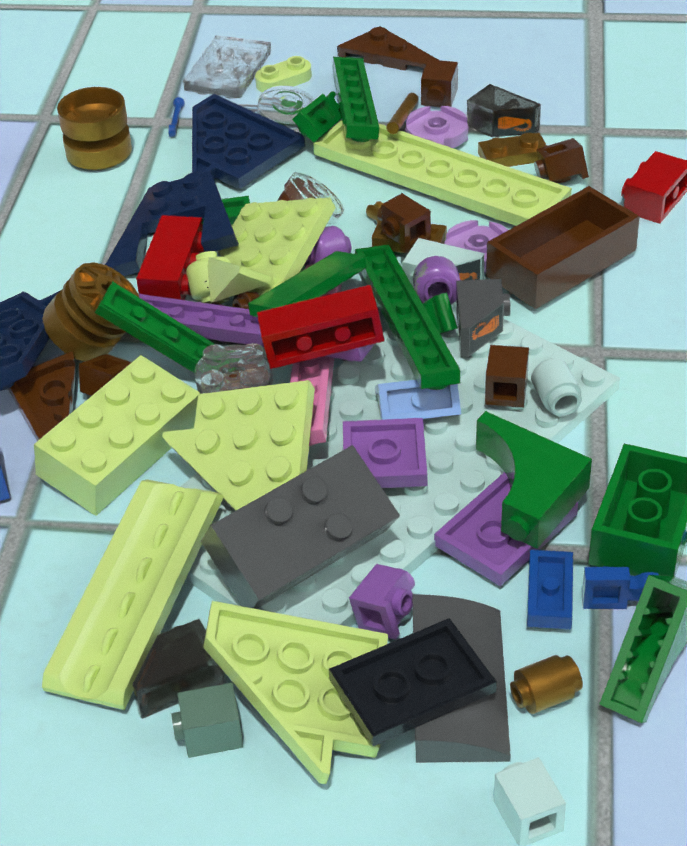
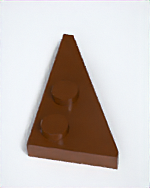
M381 26L374 27L370 31L337 46L338 57H347L350 54L364 56V63L380 64L384 67L406 71L407 65L422 67L424 71L428 59L439 60Z
M72 351L32 367L27 376L15 381V384L8 388L37 441L73 412L76 361Z

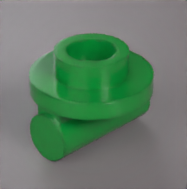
M447 292L433 296L424 302L423 305L440 334L458 329Z

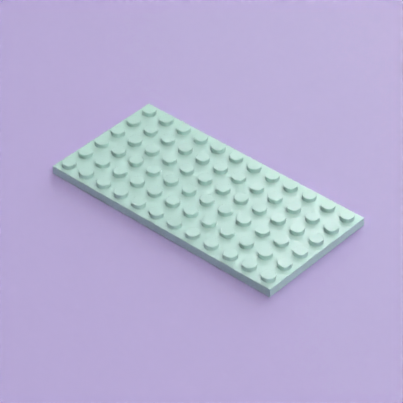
M455 301V302L451 305V307H452L453 314H454V317H455V320H456V323H457L456 301ZM504 318L503 332L469 357H461L458 329L440 334L460 368L461 383L458 384L461 415L423 419L428 486L382 488L400 514V517L386 532L258 609L351 627L357 621L349 597L376 564L400 568L411 574L439 549L435 546L434 534L504 473L494 460L476 450L477 419L485 411L559 443L619 390L620 378ZM390 328L383 332L385 341L376 343L361 362L346 360L333 370L326 443L309 446L307 470L343 450V421L381 420L378 394L375 393V386L377 384L416 380ZM490 345L529 347L528 379L524 408L485 405V382ZM561 359L565 361L581 389V404L576 411L569 415L557 416L548 411L531 381L533 370L545 360ZM198 473L180 486L216 492ZM224 499L212 524L235 512ZM201 545L186 580L217 602L242 606L204 546Z

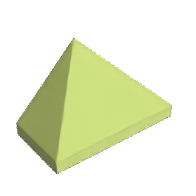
M209 257L207 264L211 303L268 285L272 278L251 269Z

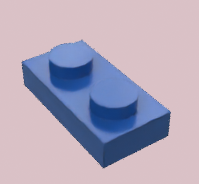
M530 550L527 627L572 629L573 552Z

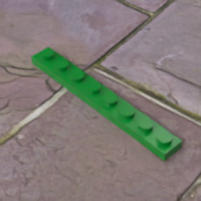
M381 245L355 249V254L363 255L366 258V268L361 273L367 285H371L375 301L420 388L440 390L448 385L460 384V368L390 246Z

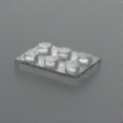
M215 35L183 79L184 91L196 92L200 95L216 94L228 99H241L255 78L256 72L261 69L271 54V42Z

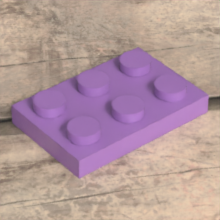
M504 472L434 534L435 546L499 586H502L530 559V550H540L577 515L578 502L539 548L536 549L501 532L502 501L512 488L509 478Z

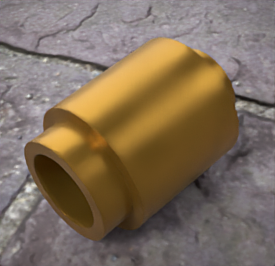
M553 655L520 668L514 672V681L510 683L511 694L517 706L521 709L525 707L531 714L572 699L575 692L583 687L579 668L568 655L561 658L558 655Z

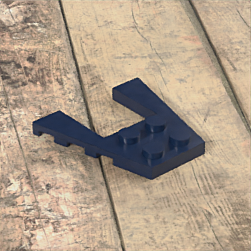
M211 171L203 173L193 172L182 179L171 182L161 181L149 187L105 265L118 271L123 276L139 272L143 261L147 234L156 231L162 215L204 218L201 245L204 252L219 251L238 246V240Z

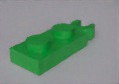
M334 91L330 92L327 96L321 94L292 119L300 133L309 138L313 143L342 119L340 105L334 99L337 95Z

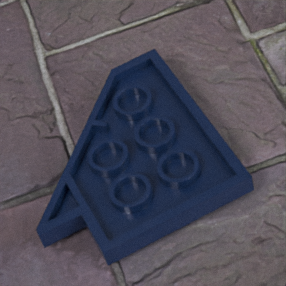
M216 94L209 96L192 107V173L211 171L214 179L217 178L239 190L305 147V136Z
M23 291L0 302V391L12 387L15 381L27 376L50 339L45 331L42 318L45 308L60 291L41 300Z

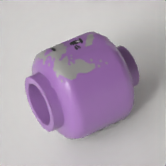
M443 256L427 257L417 265L412 279L414 290L423 304L427 299L446 292L451 305L456 301V281L461 280L458 268L451 260Z

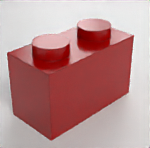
M655 151L646 162L643 161L639 165L637 172L632 178H627L621 191V196L624 198V207L639 215L640 218L660 224L687 192V160Z

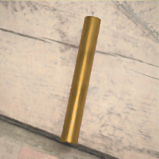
M415 93L407 95L387 124L386 129L390 134H396L407 116L417 104L419 99Z

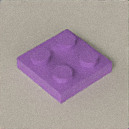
M423 418L343 421V450L353 445L381 488L428 486Z

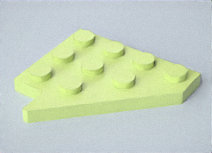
M330 197L245 204L232 225L239 245L219 250V253L222 257L229 259L232 264L272 277L270 284L248 291L257 292L261 296L300 273L336 207Z
M309 380L199 394L194 428L163 432L162 438L217 493H222L223 499L236 511L307 471L315 388Z
M212 601L203 648L319 783L326 784L328 781L332 750L376 758L380 744L372 746L329 680V668L386 645L388 643V634Z

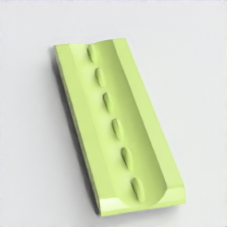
M142 480L43 673L42 688L44 691L125 710L135 689L134 683L156 640H158L202 545L201 540L212 524L224 498L222 493L183 488L153 480Z

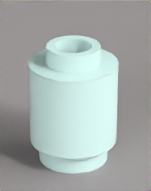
M561 359L545 360L533 370L531 381L548 411L557 416H566L578 409L581 404V389L565 361Z

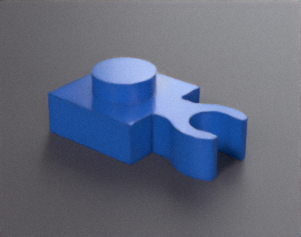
M584 567L583 609H627L628 601H639L648 575L659 574L645 572L636 576H630L629 567Z

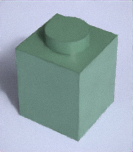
M233 683L177 693L180 712L171 713L176 741L185 740L188 758L243 748Z

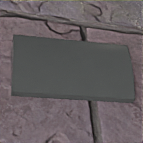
M412 594L413 633L450 618L497 681L495 693L415 728L416 763L510 762L511 754L500 610L462 598Z

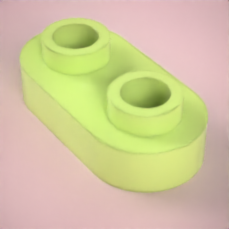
M292 56L286 61L263 66L255 74L256 88L263 93H276L305 83L312 77L311 63L301 56Z

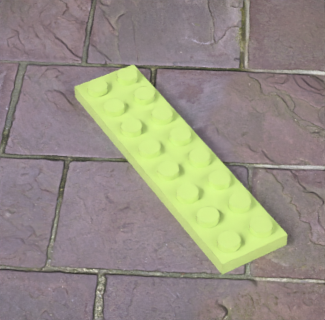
M341 120L313 144L314 155L515 226L570 197L572 191L570 187L400 130L396 134H390L386 129L387 126L379 124L378 140L370 139L367 142H356L351 138H346L343 121Z

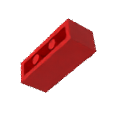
M161 216L136 278L139 294L185 300L187 295H191L186 270L188 265L196 261L195 256L204 252L201 245L202 218Z
M371 285L257 312L261 337L270 369L385 341Z

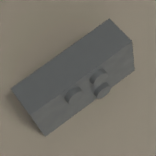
M351 445L213 523L205 533L201 543L243 607L258 609L386 532L400 517V514L355 447Z

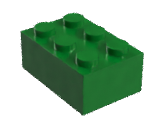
M624 443L591 529L588 564L597 567H629V573L633 576L645 572H655L659 575L676 577L687 542V457Z

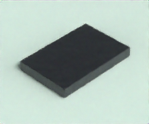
M450 618L329 668V680L372 746H376L493 694L497 689V681Z

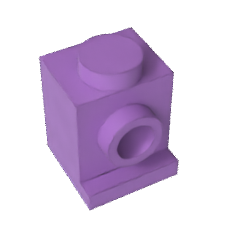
M376 564L349 597L359 629L386 633L388 638L396 640L400 635L398 624L409 614L413 606V593L411 590L415 586V580L410 573L400 568Z

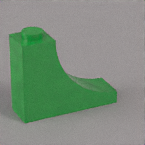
M487 411L477 419L476 450L494 460L505 472L512 485L508 495L502 501L501 532L538 549L589 489L592 459Z
M648 575L599 705L637 722H647L653 704L672 665L687 644V581L669 575Z

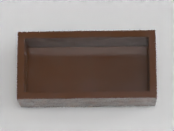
M588 186L488 241L486 276L490 279H501L504 289L534 309H537L636 251L640 216Z

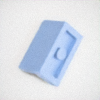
M417 380L383 383L375 386V393L378 394L381 420L429 419L461 415L458 384L448 385L440 390L421 389Z

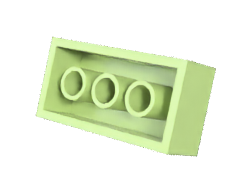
M140 355L34 444L36 475L97 516L171 449L169 444L162 438L163 432L194 428L198 395L201 393Z

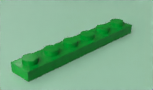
M333 56L332 69L346 138H351L356 142H367L370 139L378 140L380 127L363 58Z

